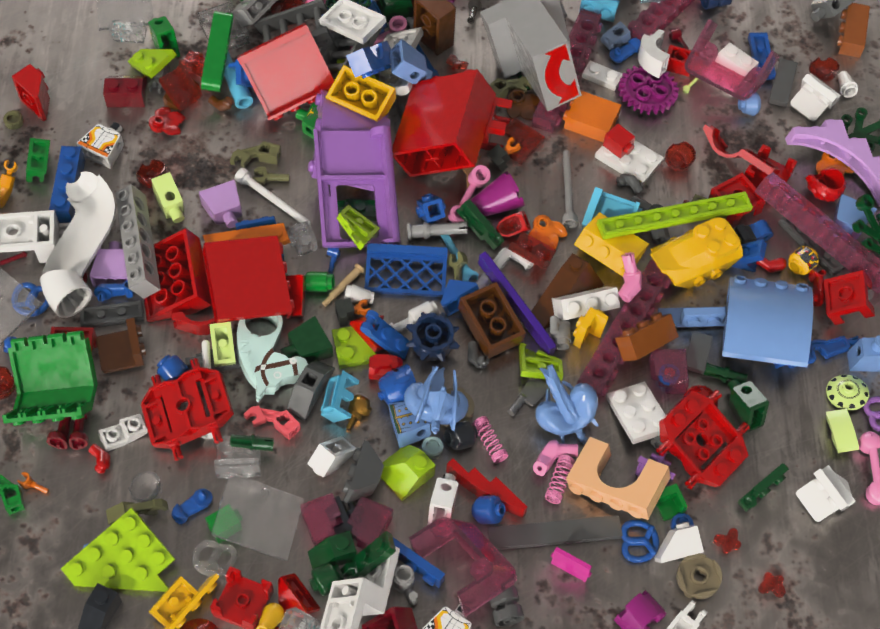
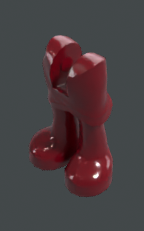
M88 413L84 414V418L74 421L73 432L70 434V437V421L73 420L71 417H65L64 420H61L58 430L48 434L47 444L61 450L68 448V442L73 450H81L87 447L89 437L84 433V423L87 420Z

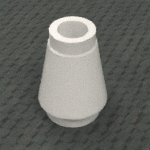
M841 71L837 75L841 95L846 98L855 96L858 92V84L847 71Z
M352 284V286L347 285L344 299L351 298L352 304H358L361 300L366 299L369 304H373L375 292Z

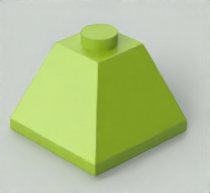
M412 445L400 448L382 462L384 467L381 479L401 501L405 500L435 476L436 464L421 449Z

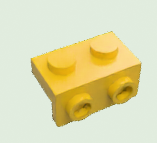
M590 307L585 317L581 315L576 324V329L572 335L575 337L573 345L581 348L589 333L601 338L609 317L601 310Z

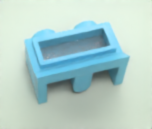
M342 370V374L330 377L325 388L321 416L333 423L351 418L352 414L342 409L340 403L341 399L346 402L354 399L353 393L345 388L359 384L360 380Z

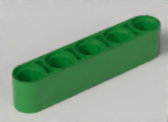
M214 11L201 80V90L221 92L233 24V13Z

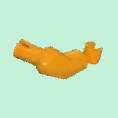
M9 160L4 162L7 172L2 174L0 178V208L4 207L10 198L15 181V176H12V173L18 169L16 162H14L13 168L9 169Z

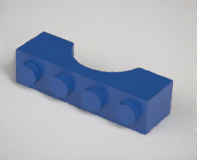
M388 41L381 42L372 47L368 46L346 55L355 78L362 76L364 79L391 68L389 52L391 48Z
M61 146L49 210H55L59 223H70L75 215L74 207L67 200L69 197L66 194L67 182H76L78 177L81 176L80 172L84 171L85 157L81 147Z

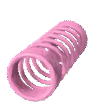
M481 416L474 420L472 426L480 430L477 431L478 436L481 437V441L487 447L486 450L489 451L493 462L496 464L500 463L508 457L506 449H500L503 444H498L491 450H488V447L497 444L500 439L485 445L486 442L495 439L497 434L491 435L494 429L487 431L492 425H488L489 420L487 416ZM487 431L486 433L483 434V436H480V435H479L480 432ZM491 435L485 441L482 440L483 437Z
M560 455L557 460V467H555V472L551 478L552 482L549 483L550 487L547 488L545 499L550 503L559 504L562 501L563 496L560 493H564V490L561 488H566L564 483H567V476H563L558 472L568 475L570 471H565L560 467L571 470L575 463V460L568 455ZM557 478H562V479L566 480V482L561 481V480H559V479H557ZM555 483H560V484L564 485L565 487L559 486V485H557V484H555ZM553 488L560 489V490H562L563 492H559V491H557V490H555V489H553Z

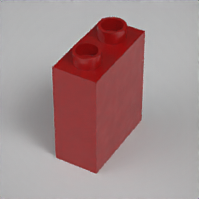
M468 69L464 72L447 76H434L431 79L413 84L392 146L393 158L409 177L475 167L496 97V93L478 69Z

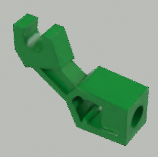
M0 474V494L8 514L25 510L23 495L19 485L13 484ZM9 493L17 494L16 496L8 498L7 496Z

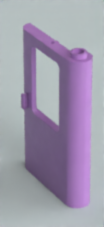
M377 126L365 131H319L313 129L322 247H357L352 239H342L340 237L339 221L336 219L338 216L336 187L341 185H372L374 188L377 226L380 229L378 237L372 238L368 243L401 244L391 128L389 126Z

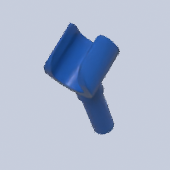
M328 248L327 255L331 257L328 269L330 274L333 273L336 259L340 257L339 248Z

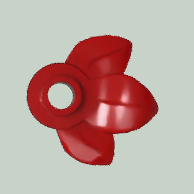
M161 107L155 111L154 116L150 117L149 126L156 133L164 132L168 135L181 134L178 125L183 123L186 117L180 112H171L170 107Z

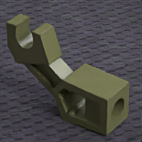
M523 76L508 80L497 78L489 84L496 93V97L499 98L508 96V90L520 89L527 94L525 86H528L531 90L533 89L526 77Z
M263 141L260 145L242 150L237 149L232 153L230 163L235 165L237 160H242L241 167L245 168L252 158L257 157L259 162L277 165L282 154L281 145Z
M153 499L141 503L121 502L107 509L106 515L108 524L112 525L130 508H133L138 514L153 516L158 514L157 510L166 511L169 508L167 501L163 499Z

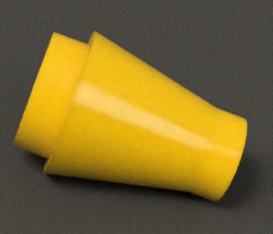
M277 603L266 605L263 608L256 629H274L284 619L283 607Z

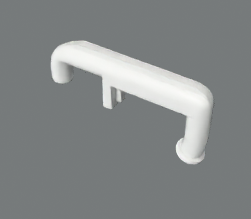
M508 247L501 249L493 260L500 270L504 268L510 259L524 266L526 271L534 265V261H530L527 257ZM485 272L476 282L479 289L490 285V283L492 284Z

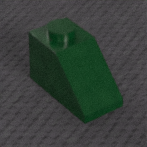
M350 531L330 536L308 551L312 569L328 562L341 566L351 562V559L357 555Z

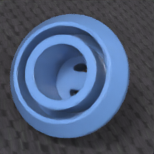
M749 91L738 99V109L742 113L751 116L759 113L761 99L756 91Z

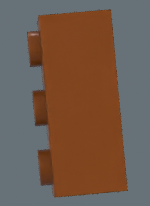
M851 3L846 9L842 10L840 19H843V22L841 21L838 30L841 35H839L837 40V46H839L838 54L857 58L861 57L866 43L870 6Z
M659 312L651 315L650 320L636 323L637 327L623 330V334L615 339L623 361H632L646 356L679 336L672 315H662Z

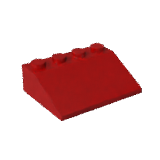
M185 228L155 243L154 251L161 290L144 299L147 321L150 323L172 318L171 314L183 312L184 315L195 314L211 306L200 238Z

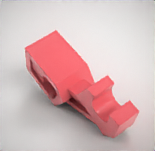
M253 406L244 413L246 420L252 416L257 417L252 421L254 427L267 422H273L274 428L288 440L301 430L300 423L287 410L280 412L260 408V406ZM284 420L288 421V422H287L286 424H284V425L280 424L281 421H284Z

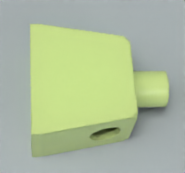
M168 172L151 179L154 196L165 218H172L174 223L182 222L185 219L183 215V200L171 173Z

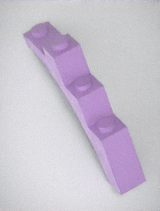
M828 119L820 127L797 126L792 128L785 138L787 145H801L814 148L842 161L864 181L878 207H880V156H872L866 138L853 137L849 139L843 120Z

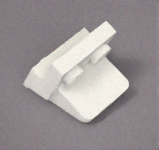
M810 73V75L806 74L802 79L801 90L791 100L790 105L810 121L815 122L828 108L831 109L839 101L841 95Z
M829 465L813 473L816 478L796 492L797 497L817 522L824 520L839 509L842 512L856 503L852 497L848 482L835 473Z

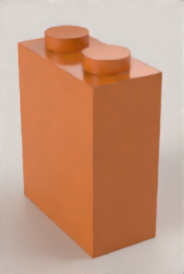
M580 90L582 96L571 100L570 110L566 109L564 113V129L604 143L605 134L617 122L621 104Z

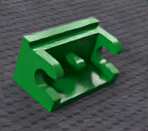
M30 138L26 182H32L34 176L39 177L40 182L44 181L45 174L47 173L50 140Z

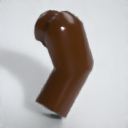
M212 95L208 99L212 106L222 112L231 109V106L234 104V100L230 96L220 100L215 95Z

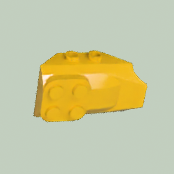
M721 217L695 226L694 229L687 231L684 235L672 237L667 242L650 248L652 251L650 256L660 271L668 275L674 286L686 289L694 286L699 287L710 279L715 280L743 257L739 236L729 222Z

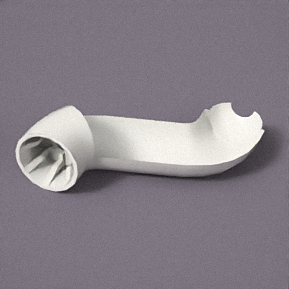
M80 172L81 176L76 182H67L66 194L69 197L67 200L74 207L75 215L48 257L40 278L44 297L52 310L61 318L76 315L91 300L92 291L83 281V276L108 236L115 219L116 207L110 188L100 175L96 176L90 172Z

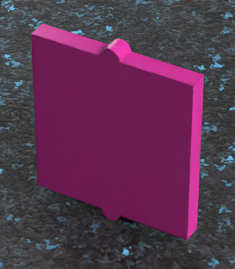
M558 547L551 554V564L584 582L587 581L588 577L590 578L592 574L590 572L591 565Z

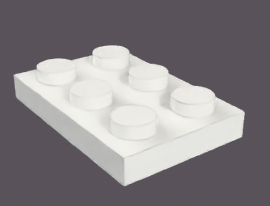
M339 0L319 19L320 25L326 26L328 29L364 45L386 23V16L350 0Z
M636 140L634 141L632 152L628 155L625 154L621 159L603 145L595 154L596 159L619 173L636 176L642 186L664 160V157Z
M645 381L606 393L608 403L632 444L660 436L659 421L665 416V413Z

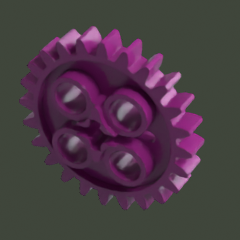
M639 65V68L633 66L632 70L627 69L626 73L622 74L618 91H620L619 96L623 97L622 102L628 101L627 107L634 106L633 111L640 109V114L647 111L648 115L653 111L657 115L658 110L664 113L665 109L670 110L671 105L674 106L678 97V82H673L675 77H669L670 72L663 73L660 78H657Z

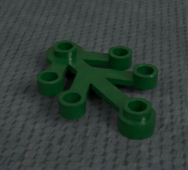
M860 107L855 113L854 131L848 137L849 139L853 137L866 138L871 148V153H873L875 144L880 146V136L870 135V133L880 129V119L862 128L868 111ZM844 114L840 120H843L848 133V127L851 125L853 118L848 114Z
M864 194L857 199L856 207L858 210L864 211L871 228L862 220L854 222L852 228L854 232H864L880 244V213L876 215L875 219L871 208L874 207V200L869 194ZM871 238L861 241V247L864 251L872 250L880 255V246L875 244Z

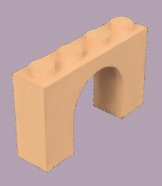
M589 437L566 477L569 489L577 495L583 494L588 496L595 502L606 503L615 510L629 512L635 518L648 520L671 478L669 466L648 459L640 476L633 484L622 488L610 487L600 480L601 473L611 457L610 446L608 443Z

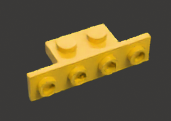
M217 573L211 574L198 590L191 586L182 576H179L148 612L165 627L164 629H179L186 622L185 616L189 611L193 612L200 606L202 596L214 590L217 586L216 580L220 576Z

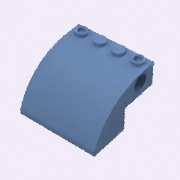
M742 275L730 276L726 297L722 356L807 368L813 325L812 287L805 283L795 285L788 284L782 280L771 282L764 278L747 279Z

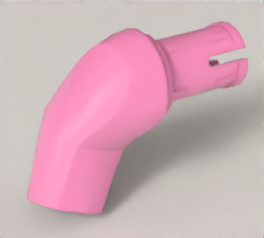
M634 252L621 255L625 272L623 274L624 284L618 294L625 302H630L641 290L642 273L637 269Z
M557 440L549 441L534 463V473L544 476L560 455L577 458L578 444H563Z

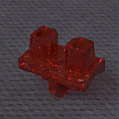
M189 50L185 58L179 61V65L185 68L188 73L200 76L202 80L205 63L204 55L200 51L193 52Z

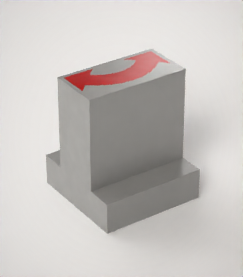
M504 0L480 12L496 65L505 79L522 71L547 112L582 96L570 51L571 44L560 0Z

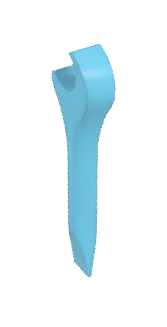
M440 235L450 253L456 255L457 262L458 249L449 235ZM467 264L461 268L462 281L478 280L479 274L473 271Z

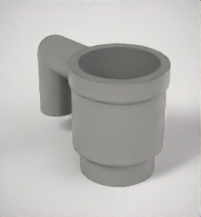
M555 315L551 316L550 333L552 340L557 345L556 350H567L571 342V323L566 320H559Z
M400 565L394 572L393 587L397 592L405 593L409 604L414 606L418 602V594L413 591L415 585L414 571L408 565Z

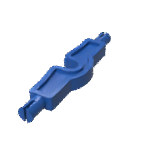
M840 336L827 341L821 339L812 340L808 364H813L817 359L814 351H818L825 359L848 352L850 347L860 339L859 336L848 339L845 336ZM773 363L776 369L786 366L784 364ZM787 365L790 369H791V368H794V367H798V366Z

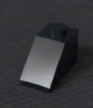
M97 583L85 603L78 629H106L122 603L118 592Z

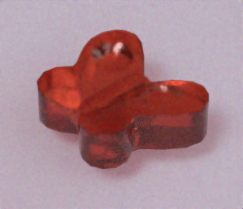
M450 54L446 61L447 64L452 65V70L467 69L469 64L466 61L458 60L453 54Z
M731 528L727 535L717 534L713 538V542L721 547L722 552L726 555L732 549L739 550L741 547L736 528Z
M769 572L765 573L763 576L764 581L758 587L759 593L765 594L772 591L776 597L782 598L786 593L782 585L784 581L783 576L777 575L774 577Z

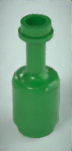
M309 271L305 274L306 291L329 292V290H334V274Z

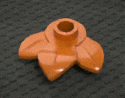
M825 152L822 154L821 160L816 164L817 174L821 170L832 167L839 169L843 175L845 172L854 173L842 161Z
M538 215L533 220V229L529 233V242L532 247L542 243L547 249L555 251L559 238L567 237V230L560 222L552 221L546 215ZM540 221H544L546 226H541Z

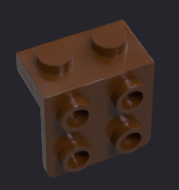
M135 318L126 319L128 330L100 335L96 338L103 373L144 366L143 355H146L144 342L140 343L139 337H143L141 325H136Z

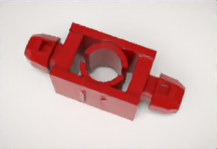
M674 45L669 46L666 53L670 54L666 71L689 77L691 69L696 72H703L706 63L694 60L696 51Z

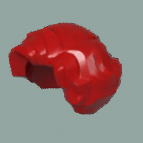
M834 167L821 170L818 175L810 174L805 178L808 189L815 198L822 201L834 202L844 194L847 183L843 173Z

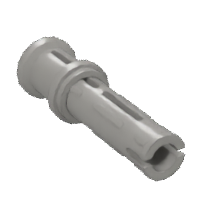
M425 221L423 224L407 223L408 240L421 237L428 239L430 236L467 234V229H459V227H467V222L429 224Z

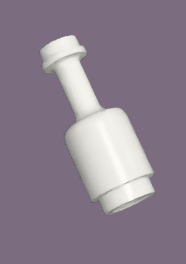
M426 301L410 309L406 319L396 324L391 322L389 325L395 330L400 331L406 328L407 324H416L422 312L425 314L437 313L436 315L438 316L440 312L434 301Z

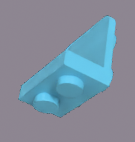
M581 0L579 14L614 22L620 1Z

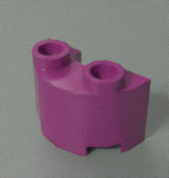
M645 590L642 594L639 593L625 606L626 609L615 617L614 621L622 629H651L648 625L653 621L659 623L667 613Z

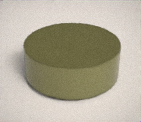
M9 111L3 117L5 126L8 129L15 130L24 124L23 116L19 111Z

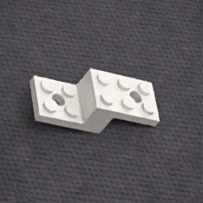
M422 27L388 33L383 42L388 41L392 49L402 39L416 49L423 36ZM391 68L380 72L381 77L378 81L394 87L396 95L404 96L410 92L413 84L392 74Z
M55 210L0 214V253L34 250L39 263H46L70 223H59ZM13 229L18 230L15 235L8 234Z
M395 546L396 552L365 577L359 576L355 579L332 582L320 629H358L362 616L385 613L400 552L398 547Z

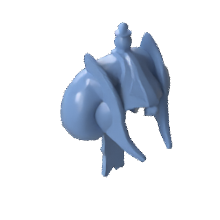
M553 364L548 365L547 369L540 368L549 388L546 389V401L541 402L536 408V421L545 431L559 435L563 444L565 443L564 435L576 433L579 442L585 445L587 437L583 432V428L590 422L596 427L599 426L594 419L598 407V396L595 389L587 383H579L575 387L566 381L561 383ZM563 384L571 391L570 395L566 392ZM550 392L553 395V398L555 399L556 403L554 401H551Z
M432 366V371L424 384L422 382L412 383L404 394V402L407 409L415 416V423L419 419L431 422L433 434L439 432L440 424L450 425L454 431L456 423L465 417L469 407L466 396L457 390L456 370H453V391L449 394L446 392V387H444L445 368L443 367L438 370L439 366Z

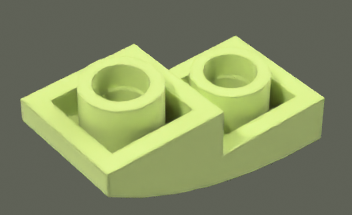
M841 409L826 412V420L832 432V441L837 453L859 450L858 440L848 410Z

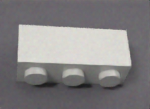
M605 286L552 298L554 315L560 320H569L581 315L585 316L590 307L602 312L621 308L617 287Z

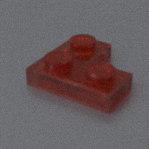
M516 117L513 118L505 129V135L509 138L513 137L515 140L512 147L518 143L521 146L519 151L509 154L510 158L521 165L545 140V136Z

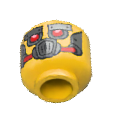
M801 246L790 254L788 266L793 273L806 275L817 267L819 263L818 254L813 248Z

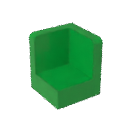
M677 483L665 487L656 504L664 521L672 519L678 513H685L687 509V504Z

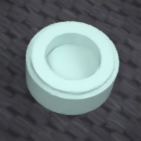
M430 436L423 441L422 451L430 459H436L442 455L444 446L441 439Z

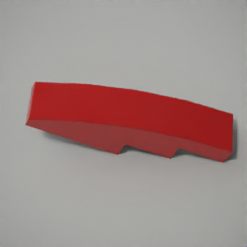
M454 458L447 463L446 472L455 475L456 481L477 497L498 496L502 503L505 504L506 512L522 518L526 515L527 506L497 477L489 482L475 467L468 473Z

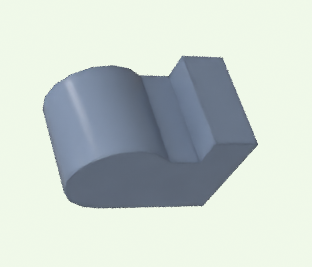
M620 21L604 33L601 42L611 51L615 47L628 44V41L631 39V31Z

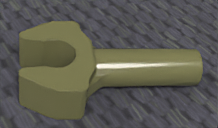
M266 167L254 169V175L263 177H253V179L263 187H265L268 181L289 182L290 174L269 173Z
M458 251V260L456 262V255L450 253L447 258V266L454 269V280L462 281L461 268L468 263L465 253Z

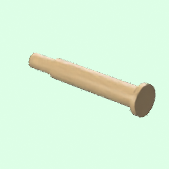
M356 263L355 268L329 293V296L322 304L327 307L360 273L363 274L365 272L364 268Z

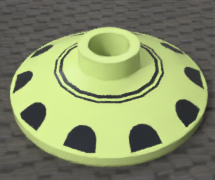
M839 375L829 381L826 395L828 400L837 408L853 411L862 408L867 403L869 390L861 379L852 375Z

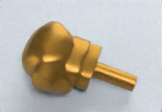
M357 394L350 401L348 412L352 416L346 426L347 430H351L355 419L361 420L362 416L370 415L372 408L368 398Z

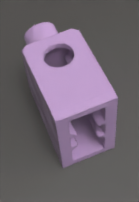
M234 180L199 192L201 204L215 224L226 223L228 228L236 227L235 224L238 223L236 218L242 216V211Z
M111 241L109 249L98 250L89 276L93 287L102 283H123L127 280L124 252L121 249L122 244L120 242Z

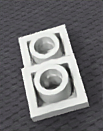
M141 414L120 419L119 424L98 430V436L106 452L129 444L148 433Z

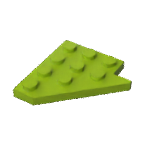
M130 508L67 562L61 570L74 586L95 587L99 583L112 589L166 592L169 586L159 574L176 559L133 508Z

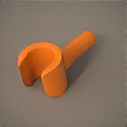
M27 472L21 473L27 479L26 481L21 482L17 480L23 489L35 488L45 494L49 492L48 488L34 482Z

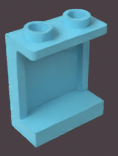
M595 187L582 222V227H585L599 212L609 218L640 212L643 209L640 208V202L635 203L603 192V189Z

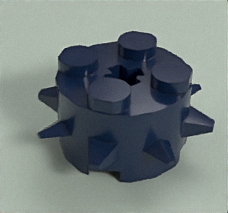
M422 312L416 324H407L406 326L412 333V340L406 344V347H413L416 354L420 356L421 361L441 360L443 362L451 349H459L460 347L453 339L454 333L460 328L459 326H453L447 317L445 319V313L443 312L439 316L436 315L437 313L425 314Z

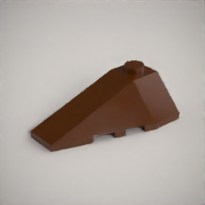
M572 253L531 312L546 330L550 327V317L554 315L552 298L601 288L604 284L590 263Z

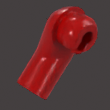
M94 443L88 452L97 458L95 471L104 474L106 469L110 467L111 457L108 452Z

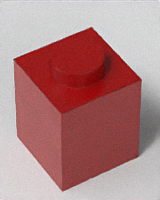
M617 124L605 134L603 146L621 159L625 154H630L634 149L635 136L620 124Z

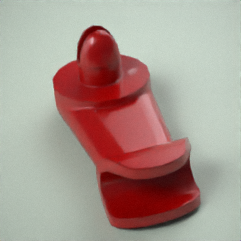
M811 270L809 273V280L813 283V306L820 307L825 302L823 277L826 275V270H820L819 272Z

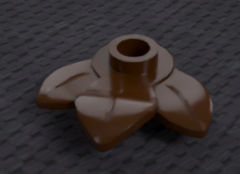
M515 89L508 96V100H513L512 108H506L511 119H516L520 116L526 120H533L536 115L534 107L541 104V101L534 94H525L522 90Z

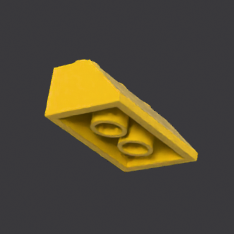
M343 65L327 93L326 99L378 122L390 111L396 100V91L394 87L371 77L363 79L362 76L355 78L352 69Z
M599 212L584 227L574 245L623 276L625 269L621 255L634 252L637 265L650 244L635 234L603 240L596 223L598 219L608 217Z

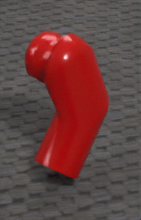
M764 257V260L757 261L756 264L768 272L774 273L784 270L787 266V261L782 257L774 260H768Z

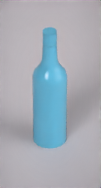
M228 51L224 77L235 106L239 109H245L252 105L253 98L248 87L236 85V69L228 68V64L234 63Z

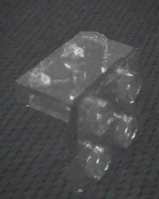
M223 436V442L217 444V460H214L217 478L261 476V450L253 449V451H250L249 448L231 447L229 444L230 436Z

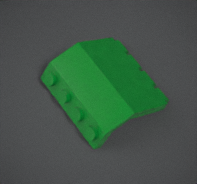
M83 331L11 339V347L8 348L17 396L13 410L2 415L3 423H13V426L25 424L26 421H32L33 424L46 421L45 419H51L52 422L64 420L65 417H71L72 420L84 418V414L92 410L98 382L89 338H85Z

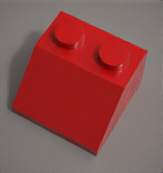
M29 64L12 75V79L20 101L44 122L47 120L50 101L49 88L44 82L45 76L43 72Z

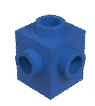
M433 193L421 196L422 199L416 200L418 205L416 213L419 218L427 221V223H435L441 218L446 217L444 211L446 207L443 199L433 195Z

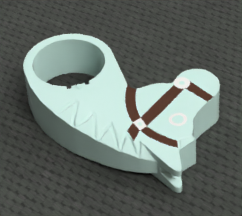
M281 315L261 317L272 322L276 328L273 333L261 337L254 333L251 334V331L246 327V323L252 319L239 320L236 354L245 378L256 389L257 402L265 394L275 395V392L281 386L295 384L305 366L308 365L306 359L302 357L288 358L284 354L274 352L282 330L283 320Z

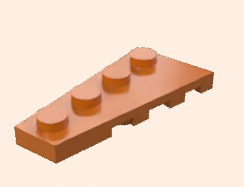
M284 223L203 235L205 243L278 235V240L283 245L291 243Z

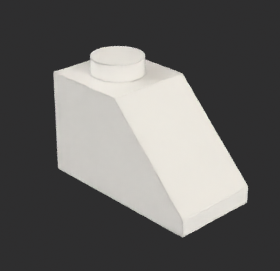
M343 436L328 440L318 445L308 465L313 468L317 475L326 477L335 473L354 454L356 447Z
M689 522L676 524V528L669 530L654 557L655 562L664 563L704 552L698 526L689 525Z

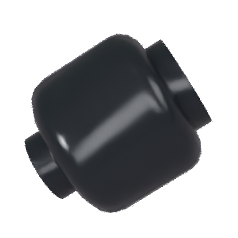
M466 420L457 422L454 431L448 425L447 430L444 432L445 442L453 450L471 448L478 437L476 427Z

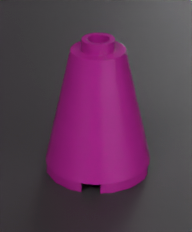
M508 171L501 174L471 199L484 217L525 206L523 198H518L519 189L511 174H508Z

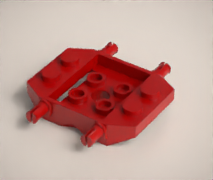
M193 358L194 361L191 359L192 370L183 373L176 380L161 382L160 375L152 376L153 386L149 388L141 402L151 444L155 448L172 449L175 461L183 459L181 445L208 433H212L215 444L223 442L220 429L234 415L222 374L218 370L201 367L198 358ZM198 381H200L210 413L208 417L197 385ZM183 402H188V407L181 411L179 409L180 405Z
M693 390L688 392L659 421L660 441L663 444L656 449V452H660L659 455L664 456L669 451L681 460L684 469L691 476L685 482V486L689 489H692L697 483L712 487L720 486L749 456L743 435L750 429V426L743 422L737 429L733 427L715 406V402L722 397L721 393L718 394L720 392L718 390H715L709 397ZM697 435L703 438L702 446L697 443ZM726 442L727 445L702 469L701 466Z

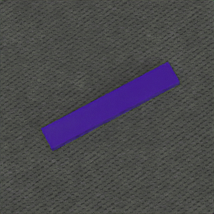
M486 251L480 254L479 266L492 283H498L514 313L543 352L550 356L553 355L557 346L489 254Z

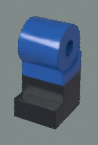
M759 220L746 226L740 224L734 230L739 238L741 237L742 239L740 241L741 245L761 239L767 241L774 235L766 220Z

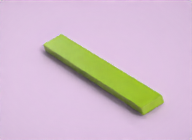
M745 191L598 219L596 224L604 240L748 212L752 210L753 206Z

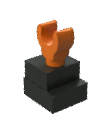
M513 137L508 139L504 149L497 144L486 153L502 172L508 168L506 163L511 159L509 154L521 149L519 143L514 147L511 146L515 142Z
M351 298L334 301L340 327L347 326L348 321L354 320L355 314L366 316L367 311L370 310V308H362L368 305V300L366 299L361 300L355 306H353Z

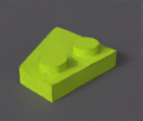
M140 49L128 60V63L131 67L152 79L177 55L172 49Z
M347 205L336 218L360 250L364 248L380 229V227L350 205Z
M351 326L332 329L339 369L369 364L370 356L376 353Z
M520 343L521 377L545 379L540 368L547 369L548 365L553 364L559 379L562 381L564 374L561 359L550 356L539 349L536 353L527 349V344Z

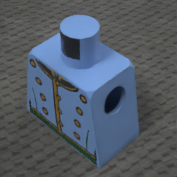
M405 402L388 404L399 448L430 437L431 422L419 419L415 423V416L407 409Z

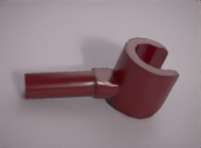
M678 28L670 30L669 39L671 41L677 40L683 48L689 50V47L683 41L681 30Z

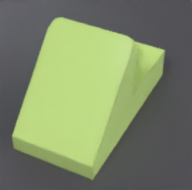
M231 322L210 324L214 366L236 364Z

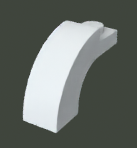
M660 29L650 36L643 35L638 53V61L641 67L657 78H660L667 70L670 54L660 50L665 31Z

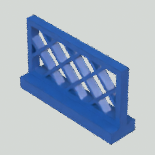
M367 243L364 288L378 294L443 297L446 289L448 248ZM371 259L380 260L384 265L375 271L371 266ZM393 261H400L404 266L395 272L390 264ZM414 262H420L424 266L417 273L410 267ZM434 263H443V269L437 274L430 268ZM387 267L393 275L385 281L379 273ZM407 268L413 276L405 282L399 274ZM425 270L433 276L426 283L419 277ZM375 276L382 282L378 287H369V281ZM395 277L402 283L398 289L391 288L388 284ZM414 279H417L423 285L418 290H413L408 285ZM437 280L442 285L441 291H433L429 285Z

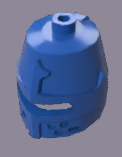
M408 364L398 367L397 372L393 370L387 372L379 379L378 386L380 392L377 394L379 399H384L387 405L389 403L404 402L406 389L412 383H416L413 372Z

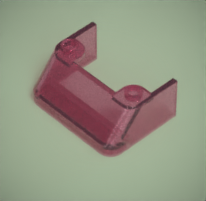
M708 19L685 62V70L696 78L741 101L749 100L765 83L779 55L771 50L762 68L755 67L751 69L746 77L715 62L718 56L717 46L709 42L718 24Z
M442 517L410 536L409 540L412 550L422 558H425L455 538L475 560L470 567L471 576L475 581L457 592L462 613L466 617L511 587L517 580L516 570L473 523Z

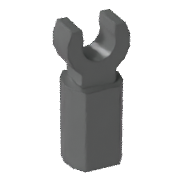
M168 64L149 82V92H152L154 87H158L159 94L163 92V85L170 71Z

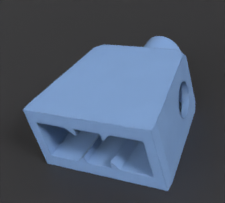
M401 39L389 51L392 74L412 84H417L421 78L427 80L432 77L433 72L427 68L425 56Z
M844 194L841 195L836 205L832 230L838 232V240L848 242L849 238L856 240L863 233L854 232L852 228L854 222L862 220L867 226L869 222L864 211L857 209V200ZM875 207L871 208L873 215L877 210Z
M880 335L875 338H860L847 352L849 371L880 372Z

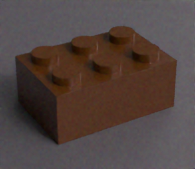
M414 0L413 29L422 27L423 36L420 41L438 56L454 45L456 7L447 0Z
M497 282L460 298L458 309L485 356L491 358L523 343L526 332Z

